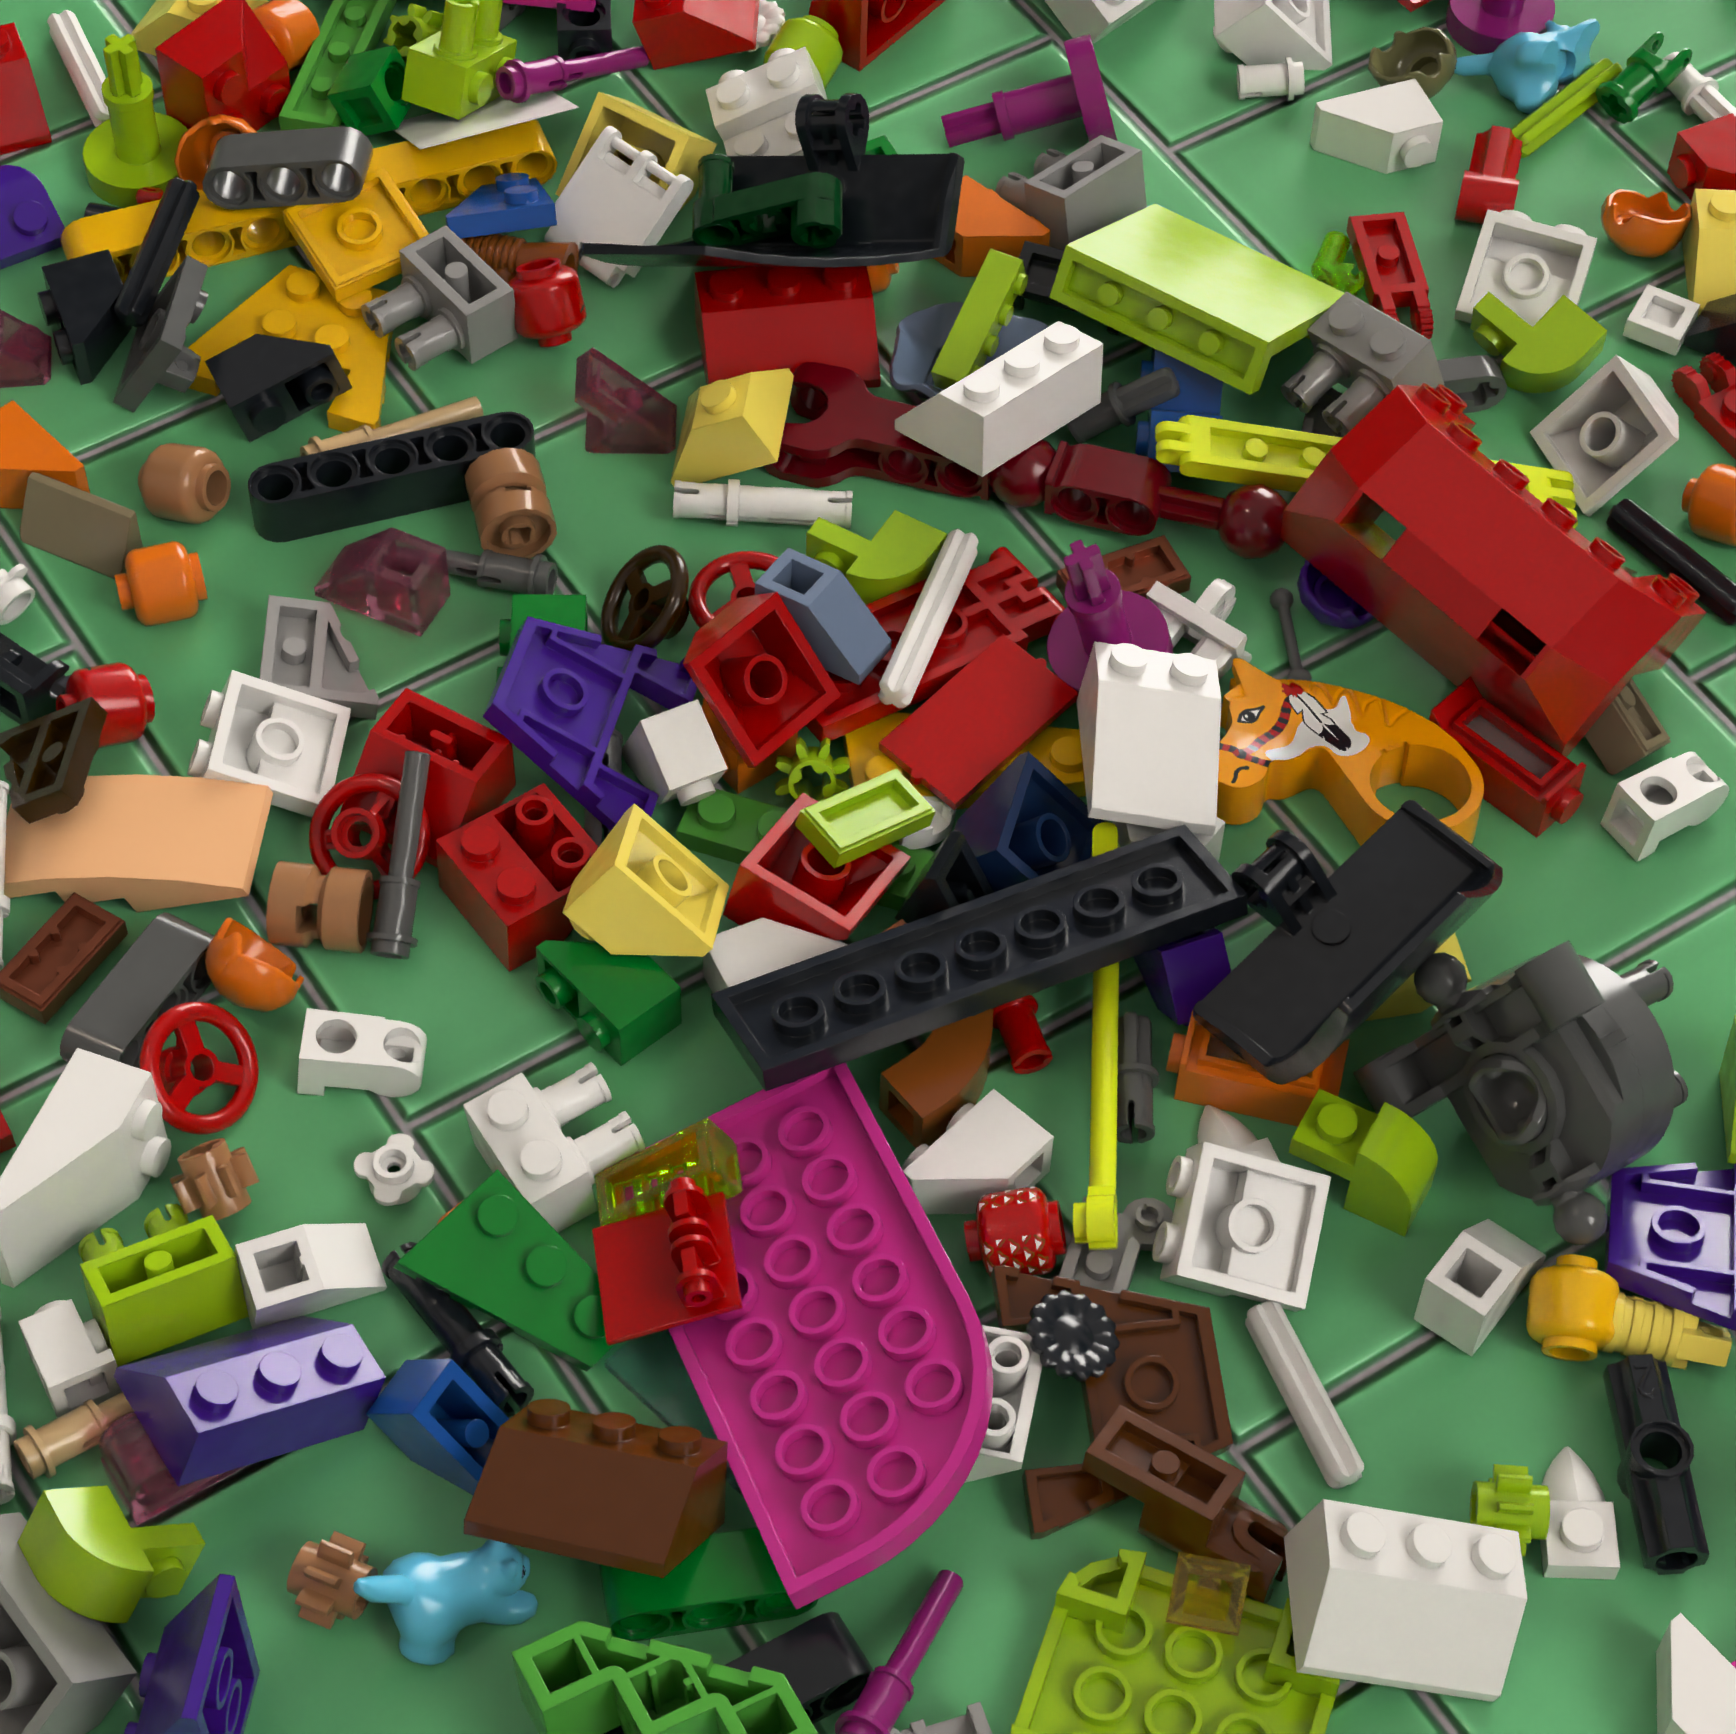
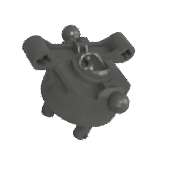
M1566 941L1541 955L1534 956L1469 990H1466L1467 974L1465 966L1456 957L1445 952L1432 954L1414 973V984L1417 994L1426 1002L1438 1008L1430 1022L1432 1029L1407 1045L1403 1044L1376 1058L1353 1073L1376 1114L1379 1113L1384 1102L1412 1118L1448 1097L1499 1186L1522 1197L1532 1199L1537 1206L1553 1205V1222L1556 1232L1565 1241L1576 1246L1594 1243L1603 1234L1607 1226L1605 1205L1596 1196L1584 1190L1649 1153L1664 1136L1670 1124L1673 1109L1683 1104L1688 1097V1088L1685 1080L1674 1070L1663 1032L1648 1008L1649 1005L1668 998L1673 992L1674 983L1670 972L1665 967L1656 970L1659 962L1648 959L1638 964L1636 968L1619 976L1606 966L1590 958L1578 955L1570 941Z

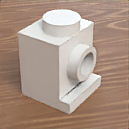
M72 1299L56 1300L40 1307L34 1315L18 1321L30 1358L57 1418L83 1405L89 1399L98 1405L122 1392L113 1377L117 1368L116 1360L111 1349L107 1347L96 1319L94 1318L82 1323Z

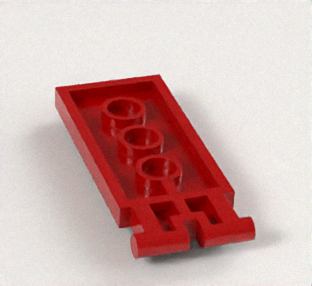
M1006 547L996 549L990 555L988 563L969 571L912 701L906 707L935 694L1002 634L1006 635L1027 652L1028 643L1048 635L1057 617L1066 609L1045 587L1037 588L1038 579ZM927 579L866 604L892 640L891 650L860 685L826 670L841 696L805 725L820 743L826 737L832 741L904 709H899L893 704L885 705L881 702L878 696L881 690L879 683Z

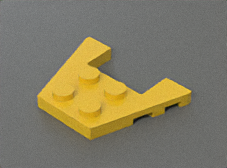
M289 264L188 347L201 357L197 375L189 389L218 396L220 389L205 361L255 334L326 344L331 346L353 387L334 398L327 410L328 427L342 432L357 429L364 424L369 425L371 429L381 427L382 404L385 401L387 362L390 359L393 331L382 338L378 337L375 334V330L372 331L367 326L362 315L361 306L377 297H381L388 293V291L370 287L336 302L317 272Z

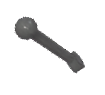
M1286 588L1275 589L1270 596V603L1279 613L1290 665L1287 679L1311 681L1312 676L1310 672L1302 668L1290 607L1293 604V595Z

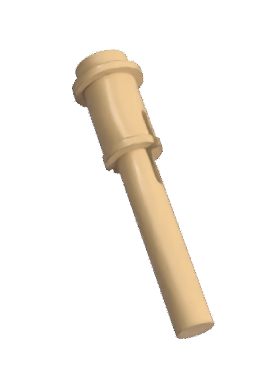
M473 396L376 429H371L369 425L364 424L357 429L323 440L318 436H313L309 438L307 445L300 447V456L483 416V409L479 399Z
M123 1392L98 1405L89 1399L83 1405L38 1429H35L32 1425L24 1427V1436L13 1441L14 1448L24 1469L32 1479L42 1474H45L50 1479L57 1474L55 1467L102 1442L105 1443L111 1440L112 1437L109 1431L134 1418L136 1414Z

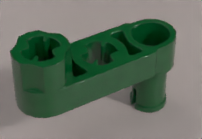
M709 154L699 160V198L693 203L692 238L699 245L716 248L732 245L739 246L791 233L792 240L798 245L823 249L836 245L837 239L842 236L843 186L841 181L835 176L821 172L805 173L732 192L734 162H731V158L722 154Z

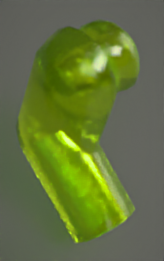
M1331 231L1324 236L1311 266L1312 276L1344 293L1347 291L1356 296L1357 292L1364 286V274L1360 270L1357 274L1353 275L1351 270L1354 269L1355 264H1343L1350 248V240L1341 232Z

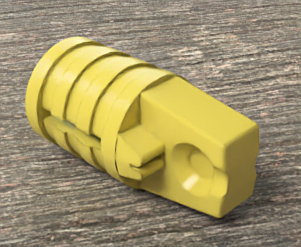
M1619 1292L1613 1316L1615 1334L1611 1342L1601 1351L1613 1353V1351L1619 1352L1623 1356L1652 1354L1653 1358L1658 1361H1665L1668 1367L1686 1370L1688 1361L1726 1367L1732 1346V1338L1728 1329L1701 1322L1697 1316L1655 1300L1648 1301L1644 1300L1643 1297L1634 1295L1630 1297L1626 1296L1624 1292Z

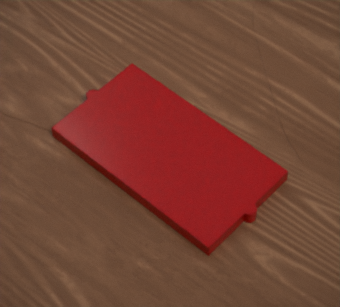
M1002 634L879 742V750L910 774V782L912 784H922L955 811L1075 703L1079 692L1046 667L1047 661L1044 658L1035 659L1010 638Z

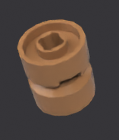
M517 448L496 449L479 456L469 466L465 474V483L471 508L475 515V524L482 549L529 559L537 554H541L553 543L557 531L550 500L546 495V485L540 463L533 454Z
M279 861L272 874L267 900L266 929L268 941L273 945L307 948L314 939H319L325 950L361 954L367 944L366 933L370 932L373 914L374 881L372 872L367 869L334 866L327 875H322L316 864Z

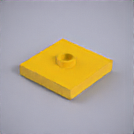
M384 166L367 173L360 194L353 200L339 203L295 205L283 210L285 225L336 302L402 274L399 250L429 234Z

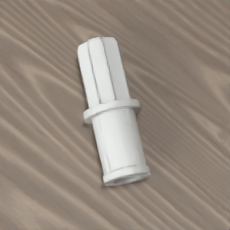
M1673 52L1663 59L1673 60L1680 52ZM1691 63L1667 87L1681 102L1682 111L1687 115L1695 113L1704 123L1731 113L1736 116V108L1718 92V82L1712 77L1701 75Z

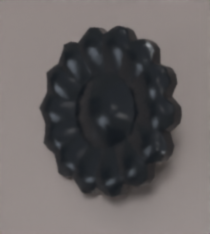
M1065 1289L1061 1290L1057 1295L1046 1294L1040 1300V1304H1035L1030 1310L1031 1320L1026 1325V1331L1032 1337L1029 1343L1030 1348L1033 1352L1040 1355V1362L1043 1366L1054 1368L1057 1375L1061 1378L1066 1379L1072 1376L1080 1382L1086 1381L1089 1376L1099 1378L1105 1373L1106 1367H1111L1116 1361L1115 1351L1119 1348L1120 1342L1114 1333L1116 1329L1115 1322L1106 1316L1102 1305L1091 1302L1085 1294L1074 1295Z

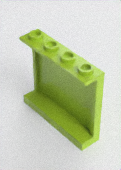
M1153 204L1067 244L1049 298L1251 395L1260 389L1271 356L1304 337L1310 339L1307 329L1344 292L1158 204Z

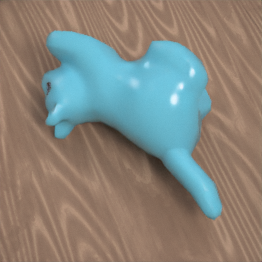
M1588 19L1573 27H1569L1568 25H1558L1548 20L1545 23L1547 30L1545 33L1519 32L1502 42L1493 53L1457 58L1454 74L1462 76H1491L1501 96L1512 101L1516 105L1517 110L1531 114L1556 94L1558 85H1568L1594 65L1590 61L1589 52L1592 42L1599 33L1600 24L1596 19Z
M490 1539L482 1547L468 1552H456L444 1556L424 1552L410 1553L393 1560L383 1571V1575L358 1578L353 1585L354 1592L371 1603H386L400 1632L399 1650L401 1654L411 1662L429 1666L443 1663L455 1653V1639L459 1631L466 1626L480 1622L494 1625L522 1624L536 1614L538 1607L534 1594L519 1590L525 1584L530 1574L529 1558L519 1552L512 1544Z

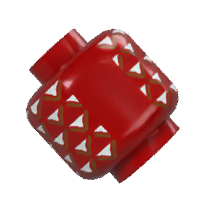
M1037 1187L987 1193L978 1201L976 1220L964 1221L965 1241L970 1262L983 1260L985 1270L990 1277L993 1267L1000 1265L1020 1268L1019 1273L1027 1275H1046L1055 1268L1057 1256L1064 1255L1067 1252L1065 1229L1059 1201H1048L1043 1191Z

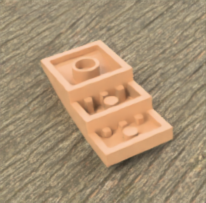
M140 774L87 776L84 784L85 791L78 805L63 814L56 813L29 824L10 804L6 819L4 895L9 898L56 892L65 902L75 892L92 903L124 898L137 913L249 896L273 792L267 785L202 777Z

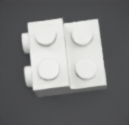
M806 47L798 50L791 48L779 49L771 54L768 63L747 72L743 70L728 71L720 77L717 85L705 89L714 126L724 142L727 156H804L795 126L797 104L805 94H819L824 99H827L821 75Z
M1487 209L1454 319L1471 323L1473 307L1488 292L1492 293L1532 327L1563 294L1578 306L1594 255L1597 238L1588 236L1582 229L1572 225L1559 224L1554 227L1532 221L1528 215L1519 211L1503 210L1497 212Z
M232 670L222 692L211 690L208 695L200 725L211 729L209 740L198 739L190 760L187 775L267 785L273 792L271 805L312 817L320 800L335 785L351 708Z
M1205 1141L1187 1148L1185 1157L1180 1155L1175 1157L1167 1177L1166 1192L1170 1196L1177 1197L1172 1222L1164 1221L1161 1223L1153 1244V1260L1163 1263L1160 1280L1221 1297L1236 1295L1262 1303L1266 1301L1277 1302L1281 1304L1282 1308L1295 1312L1304 1310L1306 1308L1331 1176Z

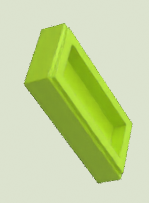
M896 768L800 810L795 826L835 869L930 826L936 810Z

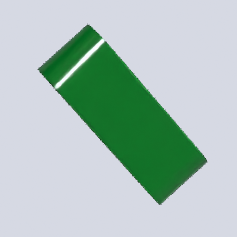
M758 1527L711 1534L664 1578L599 1564L608 1628H611L612 1636L629 1641H641L786 1619L808 1612L818 1602L817 1599L796 1610L785 1590Z

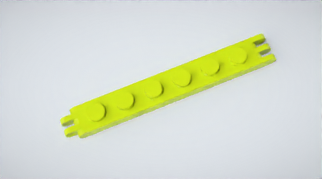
M1185 415L1178 422L1162 421L1155 426V440L1157 442L1155 446L1156 459L1164 464L1179 466L1180 473L1185 476L1243 485L1263 484L1271 489L1298 492L1330 449L1342 439V437L1195 415ZM1510 463L1529 479L1530 482L1525 489L1542 503L1547 498L1555 500L1577 518V512L1574 510L1576 507L1575 494L1572 491L1574 488L1573 476L1570 472ZM1578 521L1573 526L1574 529L1577 527Z

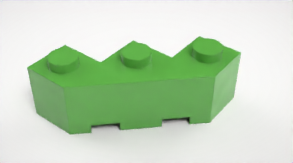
M582 1620L511 1652L521 1699L539 1734H604L621 1726L625 1734H818L783 1673L756 1666L752 1667L751 1673L713 1663L711 1654L651 1639L649 1646L612 1636L611 1628Z

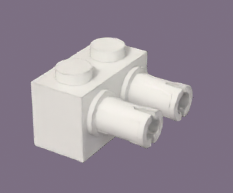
M592 1062L543 1090H540L538 1087L532 1088L521 1072L463 1104L474 1144L491 1171L494 1173L498 1169L558 1233L598 1211L592 1185L595 1183L594 1176L621 1160L645 1149V1143L638 1128L634 1123L629 1125L632 1122L626 1111L619 1113L618 1116L610 1119L605 1124L575 1140L570 1136L565 1137L562 1133L561 1127L569 1123V1121L612 1100L607 1083L601 1074L597 1075L598 1070Z

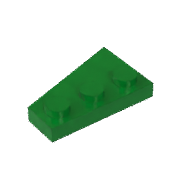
M498 1169L409 1250L393 1267L414 1279L418 1277L450 1294L449 1298L471 1310L476 1308L513 1328V1332L586 1372L614 1346H608L606 1343L598 1274Z

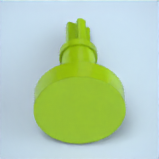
M113 33L105 38L106 47L103 48L108 77L104 80L101 88L110 119L97 126L87 137L83 147V161L87 180L93 192L102 200L125 208L137 205L136 193L143 187H154L165 191L168 182L172 178H179L174 159L179 140L188 129L177 119L154 111L153 84L150 77L141 72L135 38L130 34L119 38Z

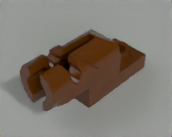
M1119 1405L1086 1450L1082 1469L1144 1503L1138 1529L1140 1534L1190 1560L1195 1566L1214 1579L1219 1573L1225 1574L1231 1586L1230 1588L1252 1600L1267 1604L1272 1596L1274 1580L1282 1582L1287 1573L1284 1536L1288 1533V1530L1278 1520L1239 1499L1246 1472L1128 1408Z

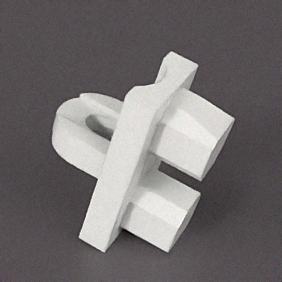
M1218 578L1206 588L1197 602L1193 603L1156 581L1146 596L1163 614L1173 648L1181 637L1196 644L1190 653L1203 659L1216 660L1219 680L1229 671L1234 658L1243 659L1248 663L1252 660V655L1244 650L1247 635L1225 622L1237 599L1234 597L1236 592L1234 585Z

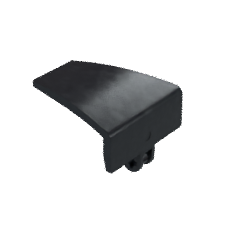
M845 93L840 99H824L819 94H805L800 98L795 112L796 132L804 156H728L731 158V162H734L732 192L805 173L821 172L835 176L841 181L843 186L842 236L837 239L836 245L823 249L800 246L792 240L791 233L739 246L732 245L723 248L701 246L692 237L679 242L652 246L583 243L582 255L616 265L650 267H853L895 264L944 257L950 252L954 241L965 161L957 153L865 155L869 131V110L863 96L858 93Z
M1414 800L1405 801L1401 808L1329 878H1327L1310 849L1298 837L1288 831L1277 830L1268 838L1266 842L1267 849L1252 864H1241L1231 875L1247 893V904L1275 926L1276 929L1202 1001H1198L1195 1004L1193 1017L1199 1024L1271 1082L1283 1085L1297 1080L1323 1063L1498 890L1503 879V868Z

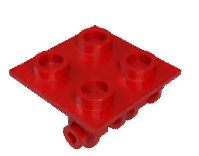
M679 1177L669 1183L668 1190L663 1196L665 1208L592 1229L606 1343L608 1346L743 1308L726 1197L723 1191L706 1196L703 1189L697 1186L692 1178Z

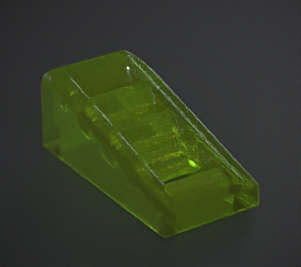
M707 1117L596 1174L595 1183L600 1226L665 1208L663 1196L668 1190L669 1183L679 1177L692 1178L696 1185L703 1189L706 1196L723 1191L727 1200L741 1193L743 1188L737 1147L734 1141ZM657 1179L658 1185L652 1188L651 1180ZM633 1186L634 1197L626 1201L625 1188Z

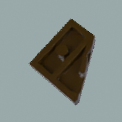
M92 697L0 733V747L10 756V761L3 767L6 779L11 783L9 795L12 808L29 824L56 813H66L77 806L85 791L84 784L93 757L99 748V738L108 714Z

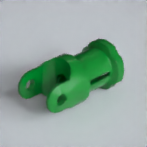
M1661 32L1654 33L1627 59V67L1613 81L1604 82L1596 89V97L1599 104L1614 120L1623 124L1632 122L1638 116V108L1652 94L1663 92L1686 69L1692 58V50L1688 48L1683 49L1673 60L1662 59L1655 54L1662 46L1664 35Z

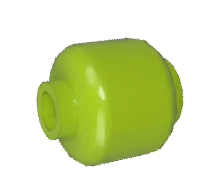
M804 15L802 18L788 19L780 26L765 52L763 64L768 63L771 54L779 49L791 48L798 50L806 47L821 75L824 89H826L842 61L843 50L836 30L829 23L816 16Z

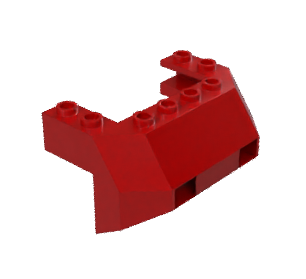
M1422 383L1421 386L1397 385L1330 449L1283 511L1280 538L1455 686L1459 687L1471 676L1484 699L1567 757L1631 678L1637 674L1661 669L1707 613L1695 603L1700 595L1686 581L1673 573H1670L1667 578H1664L1661 574L1632 577L1621 568L1626 559L1614 547L1598 537H1595L1590 542L1573 528L1578 520L1569 510L1551 498H1547L1542 503L1525 489L1530 482L1529 479L1509 462L1499 459L1495 464L1478 450L1482 444L1481 439L1471 431L1476 423L1462 413L1466 409L1467 404L1453 391L1441 384L1436 389L1425 383ZM1384 510L1406 527L1396 541L1374 523ZM1502 608L1546 644L1536 657L1492 622Z

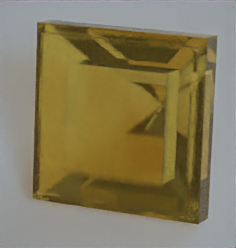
M1178 1551L1166 1622L1238 1636L1251 1565Z

